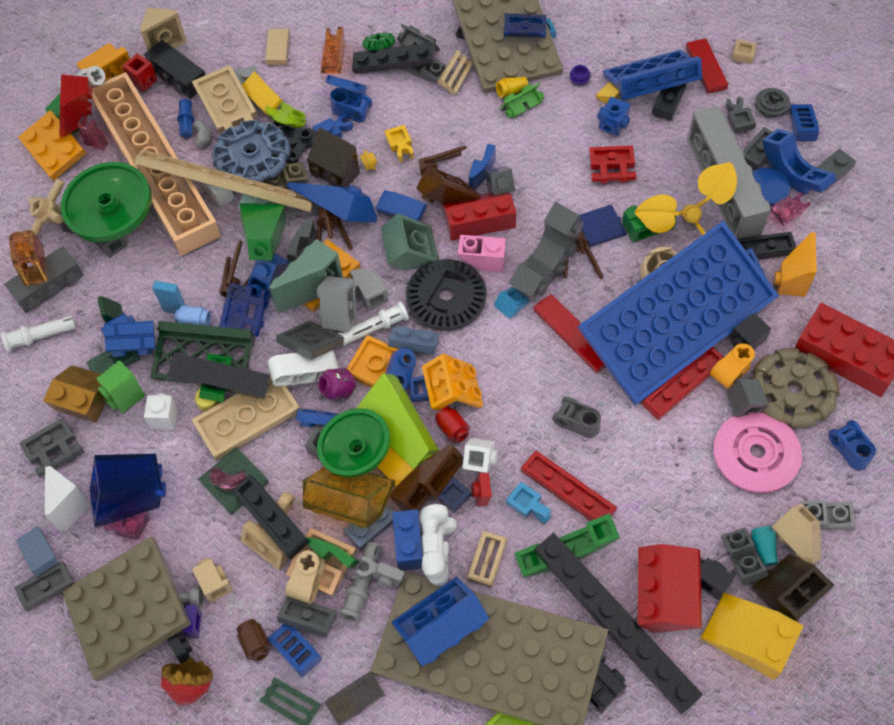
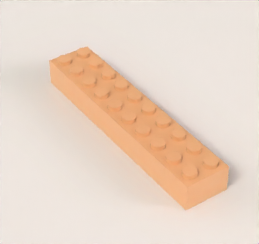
M125 72L105 81L101 85L92 87L91 100L127 164L137 168L145 176L152 192L151 205L180 256L220 238L221 234L217 223L191 179L135 164V157L141 150L175 159L178 158L127 73Z

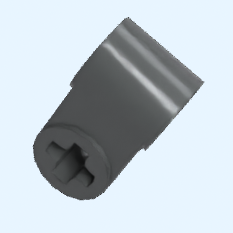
M563 397L561 408L552 417L554 423L586 438L597 436L601 425V414L599 411L578 402L574 398ZM590 420L593 421L595 424L587 425L584 422Z

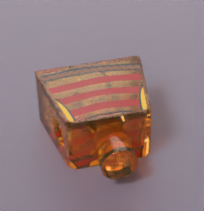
M33 230L17 231L10 234L11 261L24 286L48 281L44 246ZM27 263H32L33 266L29 268Z

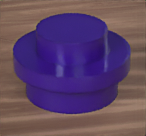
M576 65L570 71L569 78L574 84L583 85L590 80L591 74L586 66Z

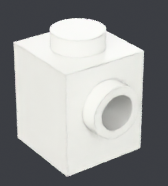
M164 393L147 395L144 419L150 429L175 430L178 407L173 397Z
M471 438L465 444L462 469L487 473L492 465L497 463L498 450H495V442Z

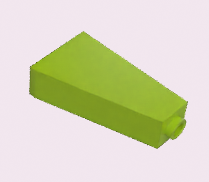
M383 373L356 409L362 408L374 411L384 419L390 431V446L415 469L423 461L438 452L439 449L395 375Z

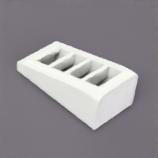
M200 182L218 206L222 207L234 200L232 190Z

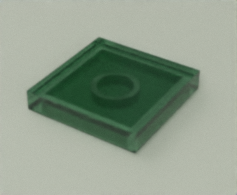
M237 447L198 478L199 482L230 515L243 506L242 502L232 491L247 476L252 474L263 487L269 483L268 479Z

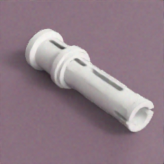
M99 66L81 69L78 74L74 75L88 77V86L92 87L94 85H101L105 81V73Z
M397 302L396 306L385 311L383 309L379 310L377 316L354 325L349 332H338L339 335L344 337L343 346L379 329H390L391 325L397 322L409 320L402 302Z
M73 315L33 327L21 326V329L9 333L4 331L1 332V338L6 351L10 352L12 348L22 345L30 346L33 344V341L75 330L77 327Z

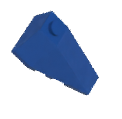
M287 183V187L345 221L377 222L378 218L371 199L368 195L362 193L360 187L354 185L337 187Z

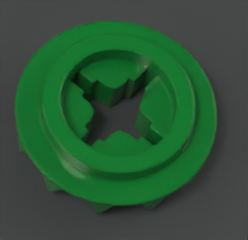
M386 32L371 34L362 41L363 47L369 51L390 48L395 44V36Z

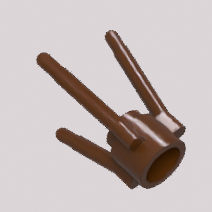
M464 145L418 159L421 176L427 165L438 169L437 162L461 155V151L466 150L467 146Z
M323 207L318 210L319 219L316 221V239L321 242L322 228L327 230L328 237L332 239V229L337 225L349 250H352L353 246L341 223L340 217Z
M581 229L576 241V245H578L576 252L581 251L583 255L587 253L599 278L603 279L601 269ZM569 258L564 264L566 265V269L563 273V278H567L568 276Z
M241 240L238 241L231 267V258H226L222 284L219 289V294L230 300H236L238 295L243 297L250 279L249 276L241 286V281L234 277L243 243Z

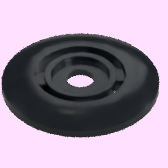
M452 259L436 260L422 266L410 278L406 289L407 305L414 318L429 328L441 331L460 329L472 323L483 311L487 299L486 285L481 275L470 265ZM443 290H450L453 292V297L450 300H443L439 294Z

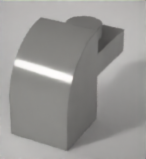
M366 269L350 271L351 279H354L355 299L360 297L367 311L388 302L387 289L377 274Z

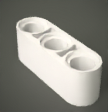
M332 350L312 360L298 353L273 356L267 361L272 382L275 386L316 383L327 369H339L335 353Z

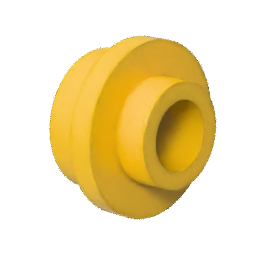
M364 150V153L359 156L366 170H375V165L378 162L373 152L368 153L367 150Z

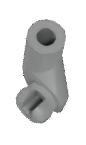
M197 120L193 125L194 129L198 132L194 143L197 147L204 148L206 144H209L212 132L201 120Z

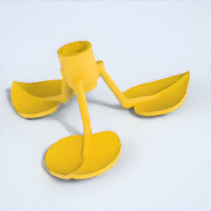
M727 162L713 165L703 170L698 178V189L707 197L697 202L696 205L687 204L682 208V211H675L677 207L676 200L669 195L659 194L643 201L636 208L635 215L648 229L656 233H664L670 230L675 224V216L682 215L685 221L694 223L700 233L704 235L706 232L698 222L702 216L700 207L710 199L716 204H724L733 197L737 186L735 168L732 163Z

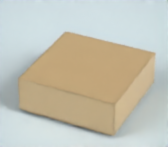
M737 39L732 60L752 64L757 43Z

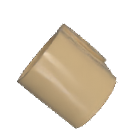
M303 551L296 559L292 575L288 580L285 595L312 604L319 589V583L326 564L325 559H322L313 551ZM308 559L315 562L314 567H310L307 564Z

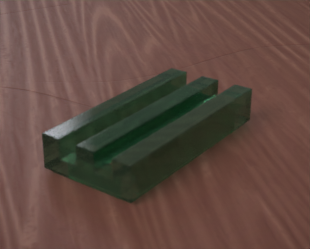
M274 677L271 681L272 684L266 689V694L264 697H261L260 702L298 725H310L321 704ZM276 688H281L313 708L311 711L275 691ZM271 696L306 715V720H302L270 701Z

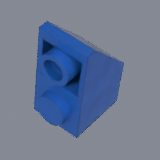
M276 253L273 261L256 260L244 296L256 304L264 306L272 297L269 289L272 281L279 277L291 262Z

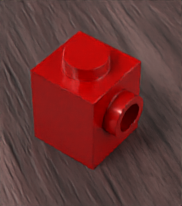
M138 53L122 65L124 72L127 73L133 85L141 92H144L157 81L152 63Z

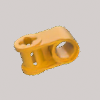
M738 344L724 358L718 361L711 370L710 376L729 389L734 385V381L740 379L750 369L751 362L755 356L754 349L747 344Z

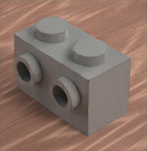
M327 276L317 288V297L320 298L319 318L322 321V328L349 332L357 322L354 279Z

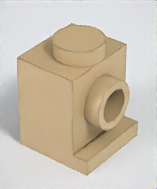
M212 558L203 559L196 567L192 568L205 597L210 603L234 591L227 580L222 566H215Z

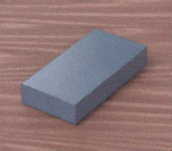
M39 526L16 540L31 572L36 577L59 562Z

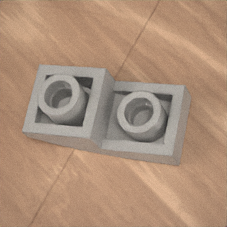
M826 499L799 501V504L802 503L820 521V529H855L853 502L826 503Z

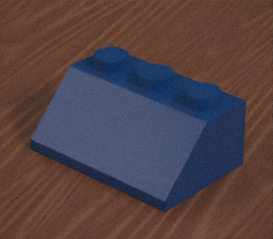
M456 576L391 623L413 656L423 667L427 663L434 662L448 648L458 645L461 639L469 633L479 630L490 618L475 593Z

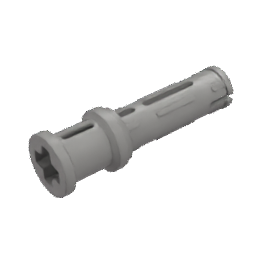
M367 542L363 557H368L377 563L383 548L380 545L376 548V543ZM360 563L358 569L367 571V566ZM355 576L353 585L345 592L347 597L344 606L338 612L341 618L351 622L361 621L360 613L364 602L368 601L369 598L367 589L372 576L365 579Z

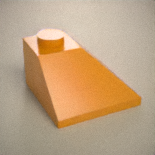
M810 232L781 263L779 271H775L773 284L777 285V293L779 295L806 296L817 273L816 232Z

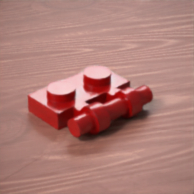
M633 145L589 147L590 169L600 171V173H591L592 182L607 184L608 181L627 183L629 180H636V171L627 172V169L635 167ZM607 169H619V172L608 173Z

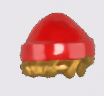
M192 657L185 663H169L161 668V688L178 705H189L199 700L203 694L209 691L213 680L212 669L205 665L204 661L200 660L197 663Z

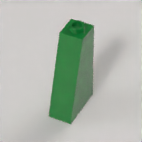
M240 203L241 225L249 260L273 261L286 226L285 205Z

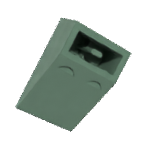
M317 239L311 245L306 246L302 254L295 261H292L287 269L272 281L269 287L276 311L282 313L317 299V288L327 276L343 278L338 253Z

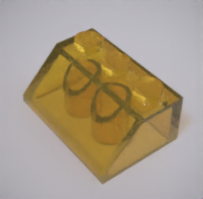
M323 467L303 480V508L311 510L316 514L334 517L338 521H347L356 524L358 527L368 528L381 518L395 486V480L372 473L351 478L340 477Z

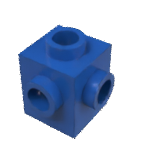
M610 97L606 106L601 107L597 116V119L600 120L599 129L619 136L621 130L626 129L629 124L631 104Z

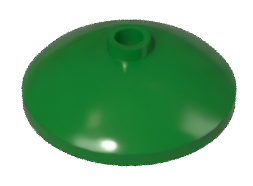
M362 408L344 411L333 417L322 429L317 442L318 457L323 466L336 476L351 478L364 475L376 468L385 458L390 447V431L384 419L374 411Z

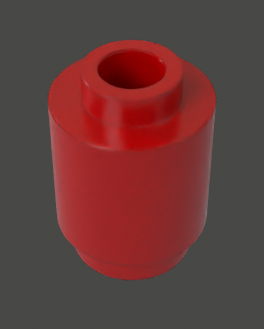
M446 406L436 414L437 426L451 442L457 441L459 443L468 437L470 426L456 409Z

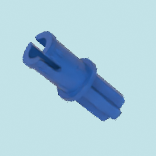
M189 99L179 101V115L177 116L179 135L184 137V139L192 136V123L194 122L192 102Z

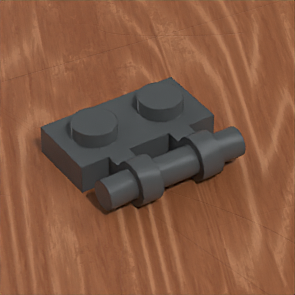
M63 417L19 443L32 465L39 461L42 462L43 465L35 469L39 478L45 475V467L51 466L56 470L57 467L67 461H74L77 459V455L84 452L79 443L72 448L69 447L68 444L75 441L76 437ZM59 449L62 450V454L56 456L51 460L49 459V455L53 454Z

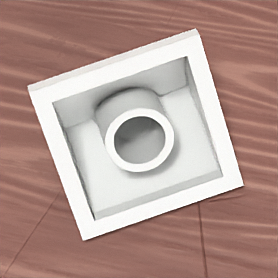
M51 466L45 467L44 515L60 532H66L91 504L73 483Z

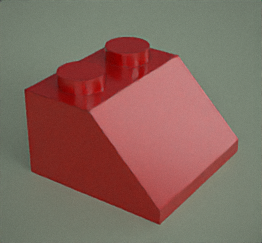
M61 74L59 137H65L87 124V115H92V102H88V99H92V86H88V77Z

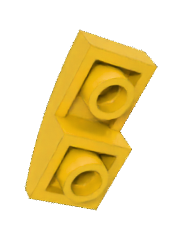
M255 71L242 84L246 94L266 115H268L265 109L266 106L277 109L283 101Z

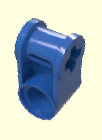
M336 88L330 94L331 109L334 115L347 114V118L353 121H365L366 112L373 103L370 97L344 88Z
M849 420L845 426L839 429H832L828 433L831 443L842 454L849 466L856 470H864L869 466L876 454V447L856 421ZM857 452L862 453L865 457L860 456Z

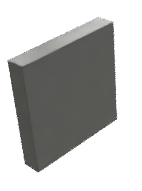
M309 320L276 335V343L312 360L343 345L344 337L329 329H323L322 326Z

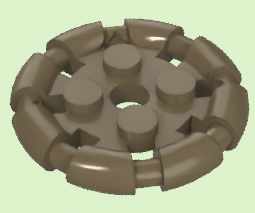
M784 348L775 350L772 355H765L752 371L754 377L751 379H759L766 398L771 397L772 402L768 401L769 406L762 410V413L779 422H785L791 428H807L815 426L818 421L823 422L835 410L838 403L836 397L839 396L837 377L834 372L831 373L827 368L829 365L820 357L810 352L808 354L800 352L797 348ZM796 361H800V362H803L804 365H803V364H800V363H797V364H795V363H796ZM779 363L781 368L777 369L775 364ZM820 374L822 379L818 381L815 375ZM763 378L770 380V384L765 383ZM793 384L798 386L800 392H791L788 389V385ZM819 394L825 395L826 398L822 399L818 398ZM811 408L813 413L807 412L806 410ZM784 409L794 410L793 414L784 413Z

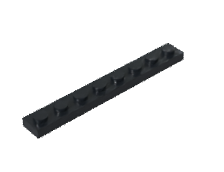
M554 532L534 549L533 552L601 627L609 629L608 634L681 715L703 695Z

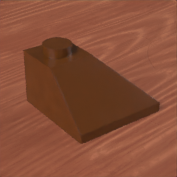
M427 165L416 187L422 194L421 198L430 203H433L434 200L442 204L476 200L481 197V194L464 180Z

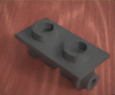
M401 24L404 32L399 33L397 36L399 44L409 46L434 43L435 49L440 51L435 38L428 34L425 36L420 34V31L412 25L407 27Z

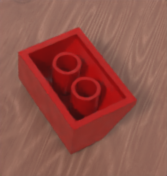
M486 193L481 194V197L476 200L441 203L451 241L460 239V235L478 236L516 228L517 212L510 193L499 195Z
M667 544L638 547L639 626L651 633L702 628L701 557L699 549Z

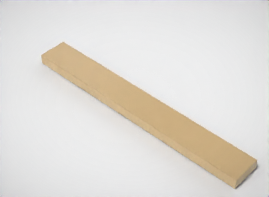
M141 150L135 157V164L308 212H311L314 202L295 191L249 180L241 176L154 152Z

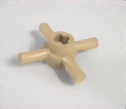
M56 179L45 199L42 197L29 198L28 203L31 205L30 214L35 216L36 219L26 237L27 239L35 242L33 239L34 234L36 237L38 236L45 222L51 224L55 222L61 224L63 222V217L60 215L61 207L55 204V201L65 182Z

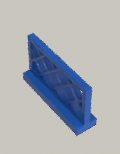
M677 50L603 70V76L619 90V97L622 100L700 80L702 79V63L700 57L691 58L682 50Z

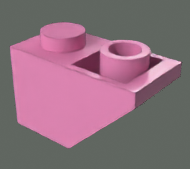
M460 235L459 258L481 271L504 272L506 238Z

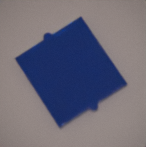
M612 204L580 214L581 220L584 223L582 231L589 247L626 236V231L621 223V217L617 216Z

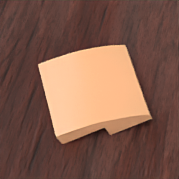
M309 528L306 537L339 546L353 556L358 549L313 528ZM308 545L292 559L286 575H292L296 559L303 551H313ZM334 555L329 560L325 559L326 564L318 589L331 596L334 595L348 570ZM308 559L307 564L310 567H314L315 562Z

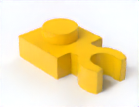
M405 125L384 131L391 151H397V158L400 162H403V154H409L411 159L414 158L413 148L411 147L412 140Z

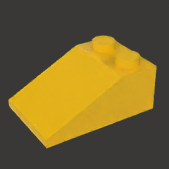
M724 593L700 639L775 680L781 674L804 626L780 612Z

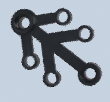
M274 121L272 124L277 127L282 126L280 129L286 135L291 136V138H288L290 147L295 146L294 150L290 151V157L286 160L287 164L299 163V157L303 150L311 148L316 132L311 128L297 130ZM248 149L246 153H253L256 149L251 151Z

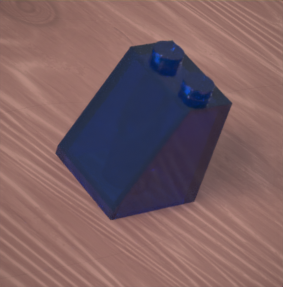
M156 454L94 455L89 487L94 527H101L160 507L161 498L166 496V484L161 482L162 464H158Z

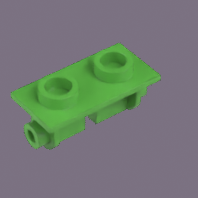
M540 82L534 86L528 84L516 96L514 93L508 95L503 99L504 103L499 109L506 108V116L508 118H515L526 111L523 103L527 105L528 109L542 103L544 94L537 90Z

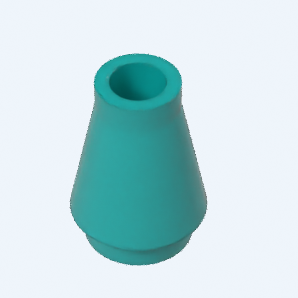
M771 526L751 530V538L755 543L756 551L764 566L768 567L778 564L776 532L772 531Z

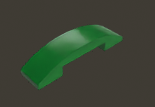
M610 513L587 522L586 527L560 537V540L579 560L620 539ZM538 543L514 553L524 578L551 571L533 552L539 545Z

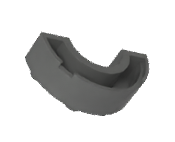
M556 201L544 220L545 230L538 246L526 261L519 264L509 284L530 297L544 295L556 277L562 276L566 269L564 264L569 257L575 254L578 248L576 241L584 225L581 216Z

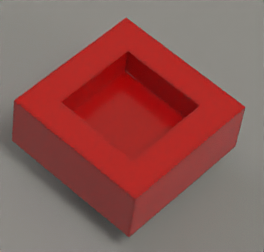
M479 473L475 482H472L471 494L472 497L476 498V506H487L492 497L489 473Z

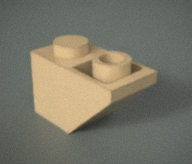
M802 503L793 506L772 528L776 531V536L779 540L788 544L795 551L796 558L815 564L821 559L820 521Z

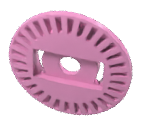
M750 412L745 416L729 418L719 428L714 439L713 455L718 469L729 482L748 492L771 493L778 491L795 478L801 466L802 449L796 434L785 422H779L762 412ZM754 445H759L765 450V455L761 458H756L751 454L750 448ZM737 459H740V461H741L746 467H748V468H750V469H752V470H756L757 472H754V471H751V470L745 468Z

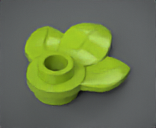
M284 102L281 103L280 109H273L268 106L265 108L267 114L280 124L289 125L293 128L304 127L306 124V115Z

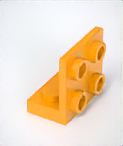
M108 43L77 62L76 65L80 70L99 66L104 71L105 81L125 73L122 65L130 57L123 46L116 49L111 43Z
M443 353L422 366L431 409L438 411L454 401H459L476 408L483 406L482 392L478 387L477 373L472 364Z

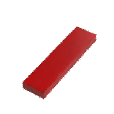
M552 294L534 306L533 311L596 374L606 367L577 328L581 322Z
M711 347L648 395L641 405L659 421L708 379L713 367L724 356L714 347Z
M537 450L533 452L521 467L522 473L589 521L609 513L613 516L617 511L615 505Z

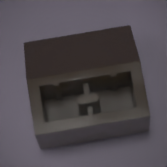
M788 554L768 572V577L759 580L751 589L772 610L780 612L797 622L825 597L835 585L815 565Z

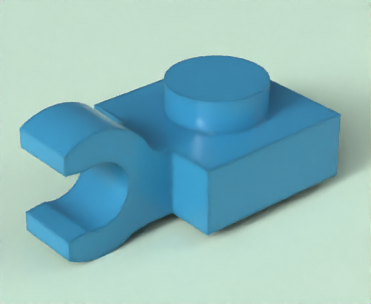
M520 482L506 499V504L525 518L532 513L543 524H546L551 518V510L539 503L541 495L523 482Z

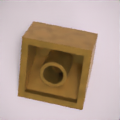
M71 365L52 379L43 402L54 410L97 423L106 403L105 398L98 391L100 384L97 381V376H101V374Z

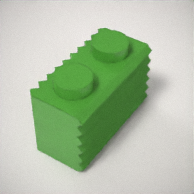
M117 361L116 364H113V367H109V370H105V373L97 376V381L100 384L98 391L113 411L117 408L123 414L145 396L132 372L121 361Z

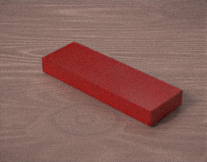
M707 39L687 42L686 50L691 58L696 56L701 58V81L707 94L726 90L729 84Z

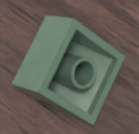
M398 213L381 227L388 265L407 271L421 268L430 262L439 260L430 225Z

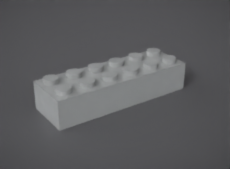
M719 106L694 111L687 141L701 171L713 165L730 162L733 164L737 174V186L733 197L724 204H717L726 225L737 239L761 236L771 211L770 204L764 199L761 186L758 182L756 183L750 165H747L744 159L743 149L738 146L733 130H730L727 124L726 115L722 114Z

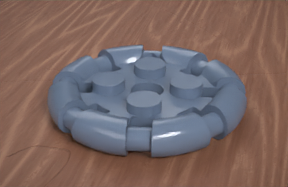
M260 120L239 122L240 125L230 126L217 138V145H214L212 150L213 165L219 171L241 176L249 180L264 183L263 180L267 178L273 179L285 168V161L290 157L288 138L284 137L285 133L279 127L269 122L261 123ZM248 149H256L253 153H246ZM265 167L266 170L258 171V169Z

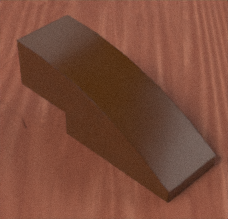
M452 444L439 450L411 471L389 495L390 498L402 511L416 509L419 511L429 496L437 499L463 464V456Z

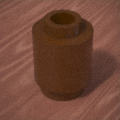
M250 619L241 623L236 628L238 632L237 639L247 660L257 662L269 655L268 651H270L271 645L260 623H257L255 619Z

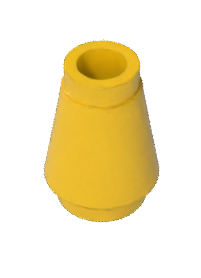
M526 77L501 78L500 81L496 82V92L500 98H506L512 93L516 95L521 92L522 88L528 85V80Z

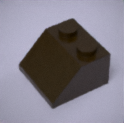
M319 128L307 158L310 173L316 178L327 181L331 186L349 187L360 174L356 146Z

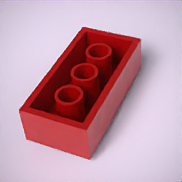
M821 302L799 337L795 348L799 349L800 352L807 354L810 352L820 357L829 365L827 368L830 371L882 397L894 378V339Z

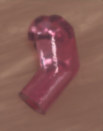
M214 468L209 474L213 485L225 490L238 486L247 477L244 470L228 475L223 473L221 468Z

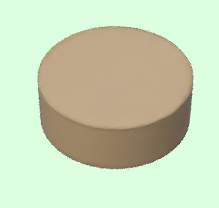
M286 491L277 501L286 514L291 509L295 496Z

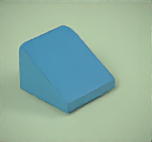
M511 287L499 293L494 306L505 316L512 318L530 300L515 287Z

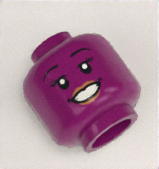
M346 368L327 369L320 376L318 387L320 393L328 400L347 399L352 395L356 387V380Z

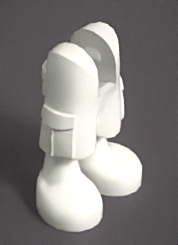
M433 504L424 507L420 514L423 530V557L421 565L429 581L439 587L445 585L448 579L449 544L446 541L443 542V536L453 533L456 530L457 522L454 518L448 517V508L446 506Z

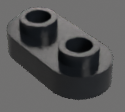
M177 633L167 639L168 644L180 663H185L191 658L189 653L193 649L185 637L180 639Z

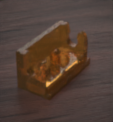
M337 27V35H332L330 29H326L321 73L342 74L346 43L343 27Z

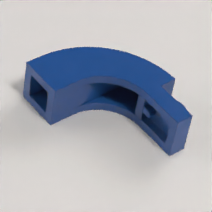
M776 129L762 140L765 154L772 168L784 174L790 183V187L802 194H807L810 190L821 193L836 181L835 173L816 168L801 156L794 133Z

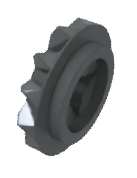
M776 88L761 90L755 99V108L760 109V114L767 113L768 117L775 115L778 118L780 114H785L790 106L788 95ZM769 99L773 104H776L775 107L772 104H768Z

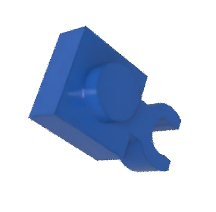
M342 114L336 121L329 118L312 127L316 133L319 128H322L341 138L342 131L348 132L353 129L352 121L344 123L348 121L347 114Z

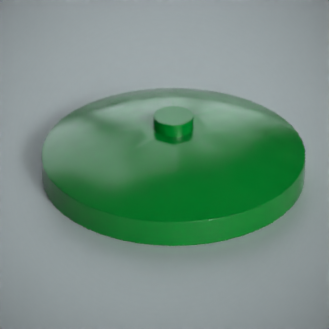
M121 162L100 163L82 171L69 183L61 199V215L68 228L76 236L92 242L116 240L132 232L146 218L152 203L151 188L145 176L137 168Z

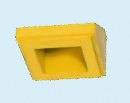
M610 82L596 94V98L606 104L610 97L621 99L619 97V90Z

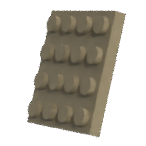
M152 536L62 590L92 679L97 682L191 625L157 540Z

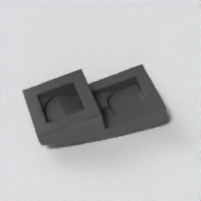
M309 218L295 233L286 253L288 261H295L302 254L303 249L314 242L316 235L314 219Z

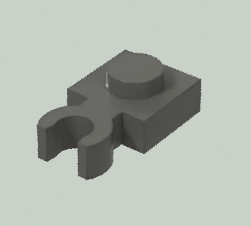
M741 97L737 98L736 104H732L731 100L727 99L725 106L728 111L727 118L734 133L753 130L756 127V121L750 108L742 107L743 99Z

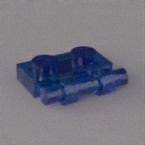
M229 282L219 327L245 329V325H249L254 336L259 337L260 329L263 328L265 322L262 321L265 308H268L269 305L267 300L269 291L260 290L259 297L256 298L252 297L254 288ZM250 304L256 306L254 318L247 317Z

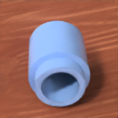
M181 305L180 309H177L175 312V322L210 326L211 311L206 310L205 307Z

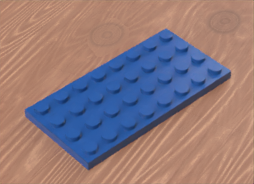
M721 221L585 320L577 328L631 402L636 405L729 335L735 326L754 312L758 313L779 297V295L725 222Z

